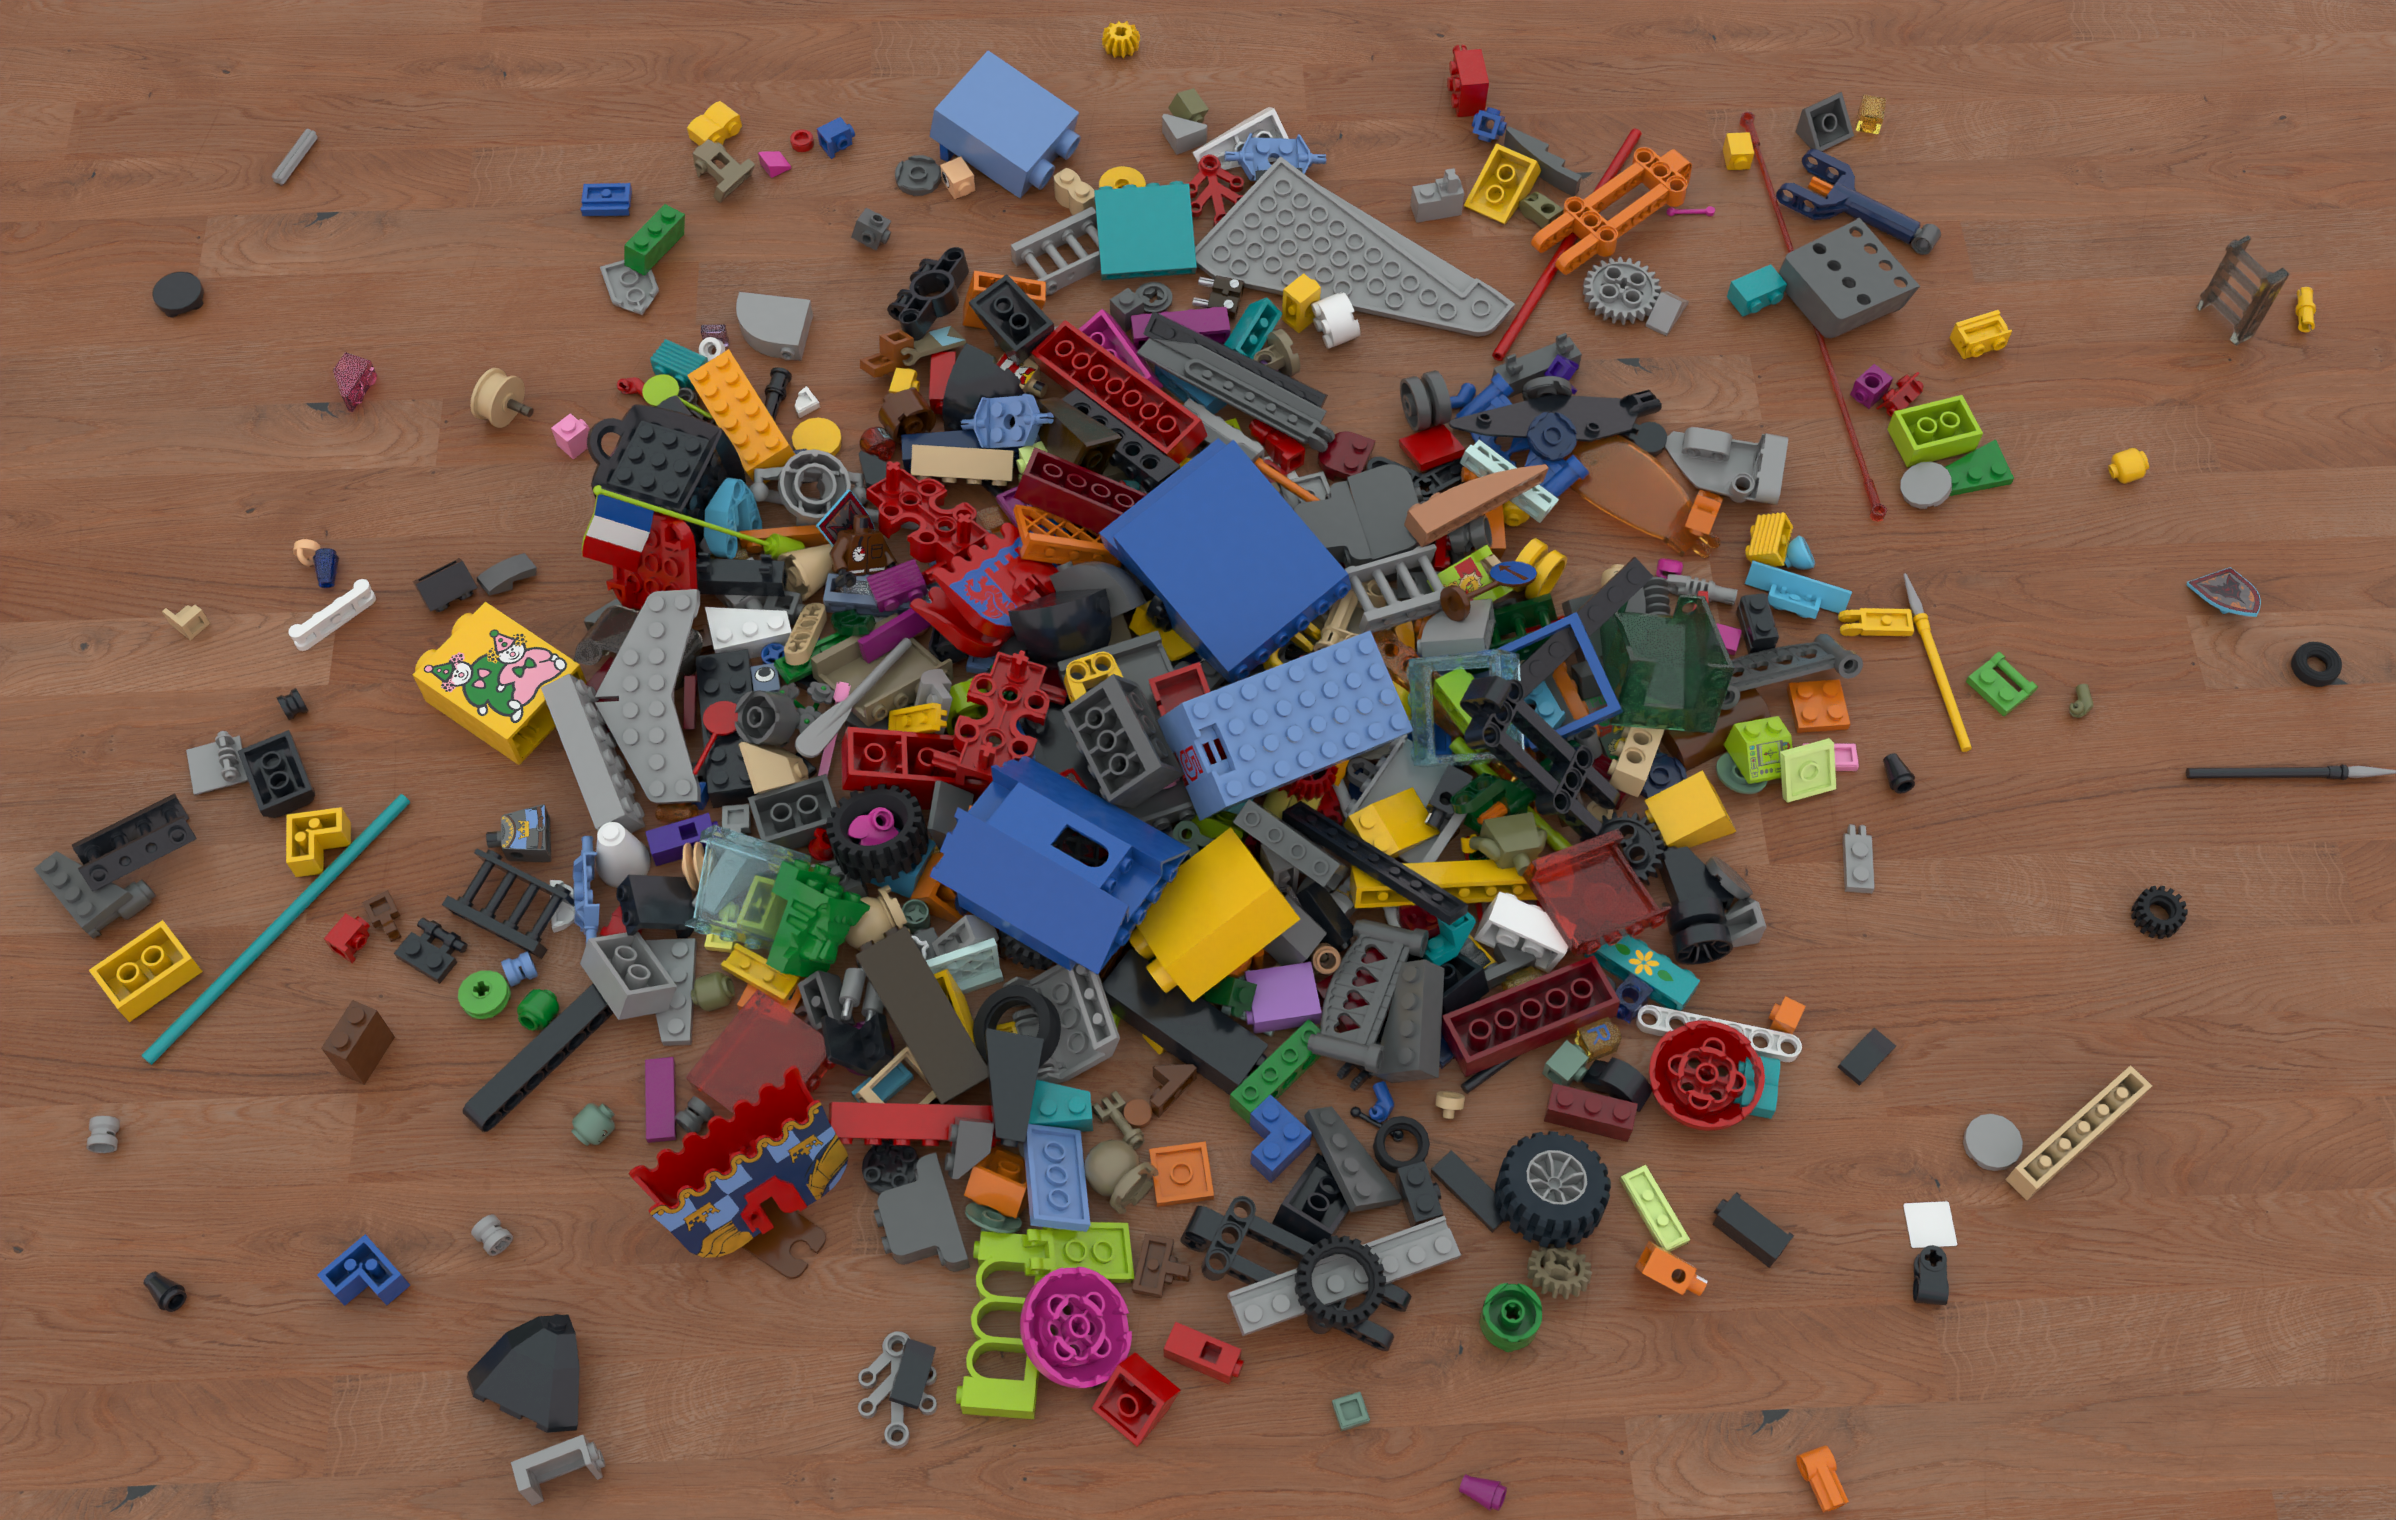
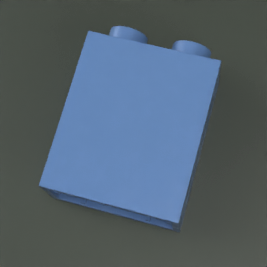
M987 51L934 109L929 137L957 156H961L964 161L1021 199L1032 185L1039 190L1045 187L1055 171V166L1051 163L1058 155L1067 160L1074 153L1081 140V136L1074 132L1079 112L990 51Z

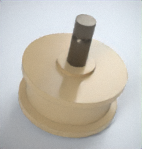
M491 368L480 377L473 390L470 404L474 417L480 420L489 419L490 423L497 428L507 426L518 413L531 417L534 409L522 404L525 394L522 379L517 376L508 377L499 368Z

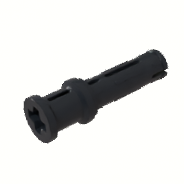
M780 367L771 369V380L765 388L766 400L764 405L774 421L776 420L781 401L786 398L787 384L792 379V374Z

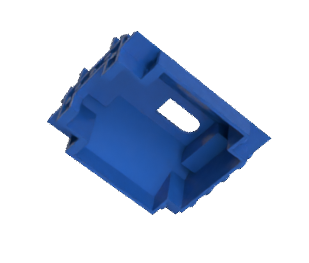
M1028 756L1021 757L1019 762L1014 759L1003 763V767L991 766L993 781L970 810L966 812L959 807L957 808L954 816L956 817L957 825L952 832L949 831L940 850L944 856L933 867L930 877L957 892L960 907L1069 971L1077 963L1098 975L1120 946H1124L1127 943L1136 924L1140 925L1151 904H1155L1159 900L1167 882L1171 883L1174 880L1179 865L1188 855L1191 848ZM1068 826L1103 846L1108 851L1109 856L1103 865L1089 867L1052 845Z

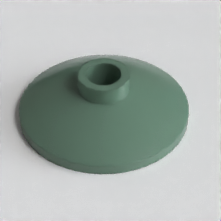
M1725 753L1717 761L1716 773L1718 778L1733 791L1743 794H1755L1762 791L1768 782L1748 784L1729 753Z
M972 1202L965 1209L966 1216L977 1226L981 1227V1231L1014 1233L1019 1231L1022 1225L1019 1216L1016 1219L1006 1217L986 1205L982 1206Z

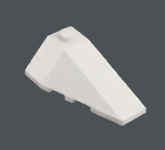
M1268 107L1192 153L1197 163L1205 155H1214L1219 159L1221 168L1226 170L1241 167V165H1238V161H1225V151H1241L1250 133H1252V138H1289L1275 109ZM1271 157V158L1268 159L1269 162H1273V161H1276V160H1277L1276 158H1273V157Z

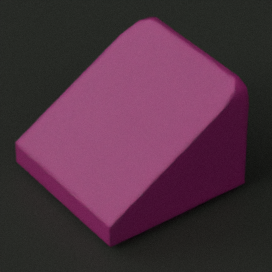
M780 151L758 153L760 164L771 178L791 169L790 164Z

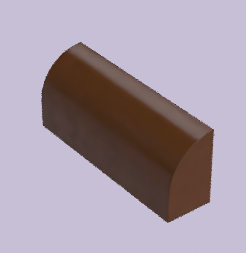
M1755 688L1740 691V699L1731 709L1723 710L1713 703L1665 727L1661 742L1673 759L1674 757L1678 759L1685 770L1688 771L1727 751L1724 743L1734 724L1770 718L1771 715L1764 699Z

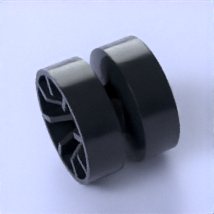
M1711 897L1693 898L1677 903L1667 910L1665 916L1669 933L1673 936L1671 942L1677 962L1687 965L1704 964L1719 960L1732 951L1733 944L1728 927L1725 926L1727 919L1723 903L1719 899Z

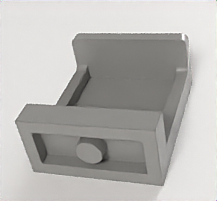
M580 1435L511 1462L519 1492L533 1506L544 1502L540 1488L541 1483L584 1466L598 1480L603 1478L601 1468L605 1467V1462L601 1450H597L594 1441L589 1442L584 1435Z

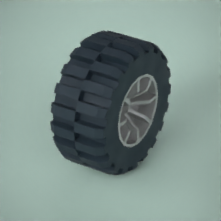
M1549 1131L1548 1135H1543V1132L1533 1133L1531 1139L1525 1136L1518 1140L1517 1145H1512L1503 1159L1495 1183L1496 1206L1501 1208L1500 1216L1503 1221L1510 1222L1509 1228L1515 1234L1518 1232L1524 1235L1523 1239L1530 1243L1532 1240L1539 1242V1246L1548 1247L1549 1244H1554L1555 1248H1563L1567 1242L1570 1245L1580 1243L1582 1237L1588 1238L1593 1233L1595 1227H1598L1608 1204L1611 1180L1607 1177L1608 1169L1606 1165L1599 1163L1601 1157L1595 1150L1591 1152L1588 1149L1589 1145L1582 1140L1580 1142L1574 1140L1572 1135L1565 1134V1136H1560L1555 1131Z

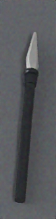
M2344 764L2327 767L2186 769L2187 778H2328L2346 780L2348 777L2364 778L2396 774V770L2365 766L2348 767Z

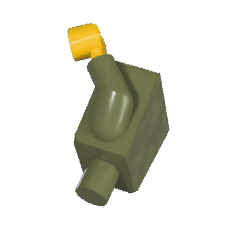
M1532 812L1484 819L1479 837L1476 834H1472L1470 838H1461L1462 852L1473 853L1478 850L1491 860H1494L1499 868L1515 867L1519 876H1526L1533 872L1532 864L1536 862L1538 854L1544 850L1547 832L1541 829L1540 826H1536Z

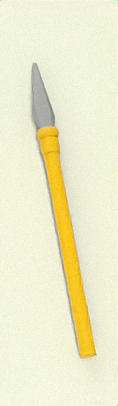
M1904 573L1910 608L1914 615L1913 622L1923 640L1961 751L1967 752L1972 747L1932 637L1928 615L1924 613L1922 603L1907 574Z

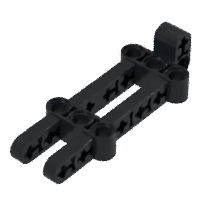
M1499 676L1473 679L1460 701V707L1472 718L1465 731L1467 746L1473 750L1487 748L1537 795L1535 806L1539 814L1545 816L1558 815L1583 839L1597 842L1604 830V826L1576 797L1581 789L1597 805L1612 810L1620 798V793L1592 766L1594 756L1591 749L1587 746L1572 747L1523 700L1525 695L1524 687L1519 680H1506ZM1510 723L1553 762L1549 773L1506 733Z
M1238 1196L1233 1199L1225 1215L1205 1206H1196L1180 1239L1184 1246L1197 1252H1204L1205 1248H1208L1201 1265V1271L1208 1280L1218 1281L1228 1274L1248 1285L1277 1276V1274L1236 1254L1245 1235L1298 1262L1301 1261L1313 1244L1255 1216V1204L1253 1200L1246 1196ZM1234 1208H1243L1247 1212L1248 1217L1240 1218L1236 1216ZM1230 1233L1234 1236L1235 1243L1228 1244L1224 1242L1221 1234ZM1209 1260H1220L1223 1264V1269H1213L1209 1264ZM1392 1283L1384 1285L1386 1289L1381 1303L1394 1310L1405 1312L1412 1296ZM1347 1299L1333 1303L1331 1305H1328L1327 1307H1330L1334 1310L1348 1311L1347 1309L1343 1308ZM1312 1315L1308 1316V1326L1314 1333L1325 1334L1331 1330V1328L1325 1327V1324L1315 1322ZM1365 1320L1352 1328L1338 1329L1381 1351H1389L1394 1339L1393 1333L1369 1320Z

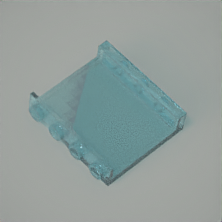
M713 825L701 831L700 842L706 843L694 917L685 921V926L695 928L694 931L699 934L712 933L719 935V938L723 941L742 942L745 947L750 949L769 950L770 954L788 900L772 892L782 861L794 863L795 859L811 863L812 856Z

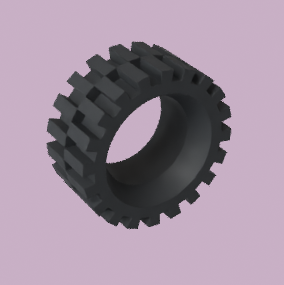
M878 784V789L872 790L871 785L865 786V792L858 793L857 790L850 792L851 798L849 800L845 797L838 801L840 808L833 807L830 811L832 818L828 817L826 822L828 839L836 863L840 866L841 871L845 875L849 872L850 878L856 881L861 876L864 883H870L872 878H876L877 883H883L887 876H891L892 880L900 878L898 874L900 871L903 870L906 874L912 871V863L919 865L922 861L920 854L926 855L928 850L926 844H929V836L922 810L916 797H911V793L906 789L900 792L899 786L892 785L890 790H888L886 784ZM878 807L888 809L894 817V827L902 830L894 838L878 845L863 846L857 844L859 839L848 836L849 826L855 818L861 815H868L873 809ZM877 817V824L883 826V820Z

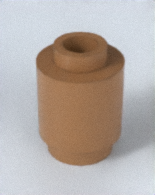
M1319 943L1309 956L1312 966L1323 974L1333 973L1340 966L1341 958L1339 952L1327 943ZM1324 953H1327V959L1325 961H1320V957Z

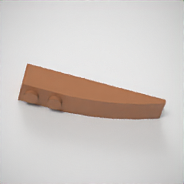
M1546 464L1496 472L1470 480L1443 493H1435L1428 501L1422 504L1417 503L1408 510L1404 526L1420 546L1424 547L1543 483L1549 468Z

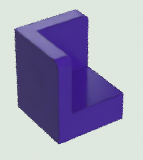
M1558 354L1544 375L1557 376L1569 381L1579 365ZM1571 385L1572 394L1575 395L1577 389Z

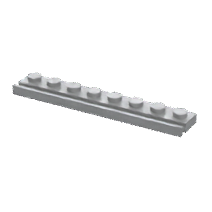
M1445 1216L1366 1243L1372 1248L1370 1252L1372 1254L1376 1253L1380 1258L1378 1260L1379 1264H1383V1276H1386V1284L1455 1260L1461 1256L1453 1234L1446 1224ZM1335 1254L1321 1259L1315 1265L1312 1273V1287L1317 1298L1325 1306L1367 1292L1368 1277L1364 1268L1354 1258L1344 1254ZM1297 1268L1228 1293L1227 1297L1231 1302L1232 1310L1242 1336L1306 1314L1304 1312L1305 1307L1300 1306L1298 1302L1299 1296L1295 1293L1296 1282L1294 1281Z

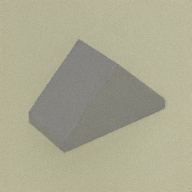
M1163 114L1162 133L1176 155L1206 144V124Z
M1668 291L1660 292L1645 326L1667 336L1689 301Z

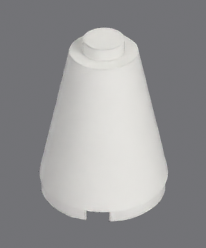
M609 822L600 827L597 834L595 867L603 882L611 887L618 888L628 875H647L651 861L645 845L617 822Z

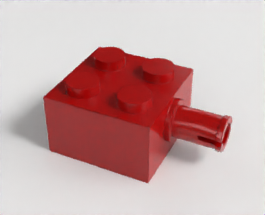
M1461 44L1462 50H1460L1459 45H1456L1452 50L1454 57L1453 61L1449 63L1451 77L1447 78L1448 91H1452L1451 106L1456 108L1457 117L1475 116L1476 113L1478 114L1479 110H1485L1489 80L1482 49L1467 50V47Z

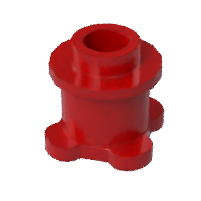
M817 828L814 831L816 838L810 841L808 851L814 859L827 862L834 854L826 829Z

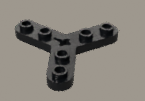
M1380 456L1370 459L1367 464V470L1388 464L1403 467L1410 474L1415 488L1419 486L1423 488L1429 487L1428 492L1421 490L1425 502L1435 493H1443L1448 489L1465 483L1461 479L1462 467H1465L1460 463L1462 457L1444 463L1424 474Z

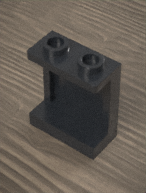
M628 875L617 888L616 897L620 902L622 922L626 927L628 936H634L642 928L673 929L676 931L677 938L687 939L700 925L696 908L692 906L693 897L686 877Z

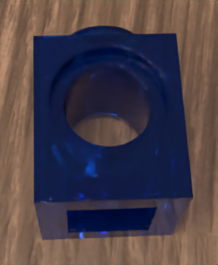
M1630 973L1615 991L1620 1000L1617 1016L1615 1017L1630 1023L1638 1014L1639 1009L1649 1002L1654 989L1633 973ZM1623 997H1630L1635 1003H1627Z

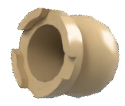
M889 885L878 889L879 896L877 898L868 896L861 898L862 902L870 905V909L855 926L850 927L845 937L847 943L858 950L860 946L871 940L876 943L885 938L883 934L895 926L901 929L903 924L907 923L896 897L892 899L887 894L891 892Z

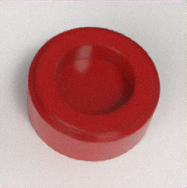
M800 129L793 132L790 136L791 146L797 152H807L814 146L813 135L808 130Z

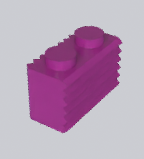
M915 559L866 577L868 587L879 612L884 610L893 611L903 603L912 602L917 598L922 599L923 596L928 594L925 580Z

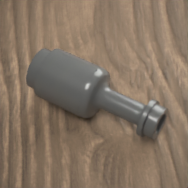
M141 879L137 883L134 881L124 888L133 898L88 933L93 939L97 936L100 937L102 935L100 931L118 917L129 920L152 903L151 900L156 895L144 880Z

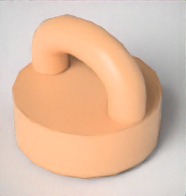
M301 539L294 543L293 553L303 565L309 567L313 566L316 558L320 556L321 547L313 540Z

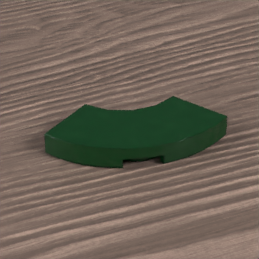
M857 609L834 612L831 616L834 631L841 635L870 634L876 624L873 615H858Z

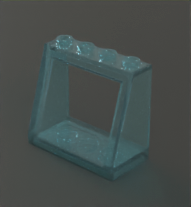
M1491 649L1409 659V666L1407 667V678L1410 681L1408 704L1411 708L1412 717L1410 723L1414 730L1411 732L1413 737L1411 758L1414 761V766L1441 767L1448 766V764L1457 766L1502 763L1491 752L1436 756L1431 671L1489 667L1490 676H1499L1506 680L1517 679L1521 682L1519 654L1501 649ZM1510 723L1506 733L1524 749V734Z

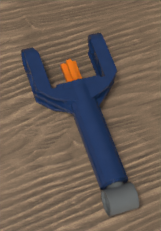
M1817 149L1808 150L1802 158V164L1807 172L1829 182L1826 183L1813 177L1808 185V189L1825 196L1826 199L1795 183H1784L1776 192V198L1781 204L1813 220L1830 219L1845 212L1855 218H1860L1863 222L1907 244L1912 242L1914 251L1921 255L1929 254L1941 237V231L1937 226L1925 224L1920 228V222L1855 190V176L1850 165ZM1808 157L1815 158L1818 165L1810 163ZM1829 167L1835 168L1839 174H1832L1829 171ZM1783 190L1790 191L1793 198L1787 197ZM1804 200L1812 202L1814 208L1806 206Z

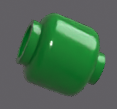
M541 989L530 991L517 1007L520 1024L531 1031L544 1030L560 1011L556 995L550 990Z

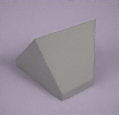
M1748 898L1746 901L1739 899L1725 913L1727 919L1725 926L1729 929L1733 947L1757 944L1760 942L1766 929L1760 904L1751 898Z

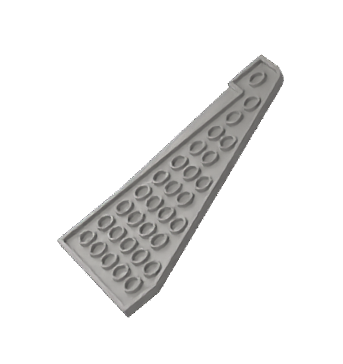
M1281 156L1195 247L1196 265L1214 280L1216 275L1245 281L1244 287L1283 295V289L1304 273L1310 279L1317 281L1321 287L1320 300L1336 293L1344 292L1349 298L1354 311L1472 336H1485L1492 333L1515 308V304L1496 289L1477 278L1470 277L1315 183Z

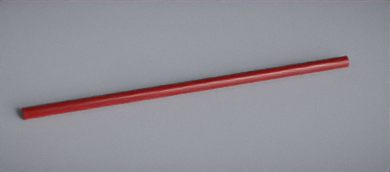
M1636 128L1631 130L1593 192L1617 176L1642 135L1640 130ZM1573 232L1563 239L1492 354L1495 360L1502 361L1556 275L1558 271L1555 267L1557 259L1577 241L1578 236Z

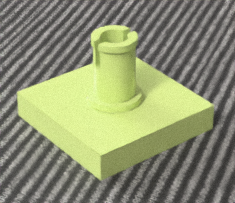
M1828 738L1780 751L1782 795L1787 803L1836 789L1834 742Z

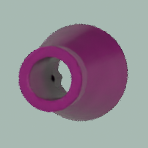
M1465 1474L1459 1492L1466 1494L1489 1511L1492 1509L1499 1511L1503 1505L1507 1487L1502 1486L1501 1481L1471 1477Z

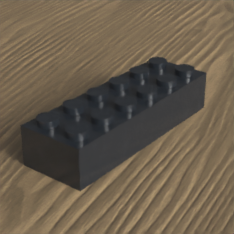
M748 649L695 657L704 749L713 734L704 726L703 714L710 705L720 701H729L737 705L744 694L754 691L751 675L752 663ZM737 731L729 735H718L705 759L708 794L713 808L749 803L748 797L758 795L754 794L739 747V743L746 741L739 736Z

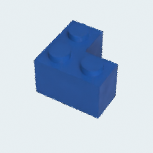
M1269 1095L1250 1114V1127L1264 1139L1251 1152L1250 1164L1272 1183L1310 1145L1312 1132L1272 1095Z
M366 1234L317 1274L344 1306L368 1286L387 1306L410 1286L401 1273Z

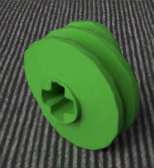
M491 970L478 971L469 975L462 982L458 990V1000L465 1013L472 1018L481 1020L492 1018L501 1013L511 999V990L506 979L500 973Z

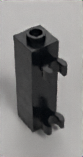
M698 552L699 558H696L697 590L700 591V594L785 597L788 578L785 561H773L772 555L761 554V560L710 559L709 553Z

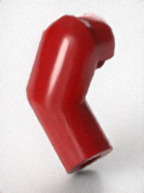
M632 377L618 380L616 386L621 393L639 394L643 397L642 392L645 383L641 379Z

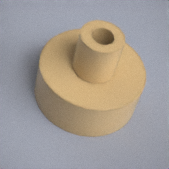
M1440 1091L1437 1092L1435 1105L1443 1108L1444 1118L1453 1119L1455 1110L1464 1108L1465 1096L1456 1092Z

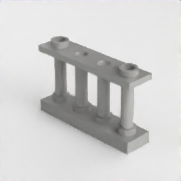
M1090 207L1011 244V255L1014 264L1019 266L1027 263L1039 278L1038 281L1046 282V296L1101 270L1099 251L1088 255L1076 239L1084 234H1089L1099 247L1095 209ZM1068 243L1080 260L1068 265L1056 248ZM1048 253L1059 270L1047 274L1036 260V257Z
M1435 544L1424 547L1418 546L1412 551L1360 566H1349L1344 569L1349 575L1351 587L1364 610L1359 625L1362 633L1367 631L1373 633L1430 616L1443 610L1440 603V593L1445 587L1442 585L1431 564L1437 549ZM1421 566L1434 592L1425 595L1421 594L1408 569ZM1398 572L1411 599L1402 602L1397 601L1385 576ZM1375 579L1388 606L1374 607L1362 583Z

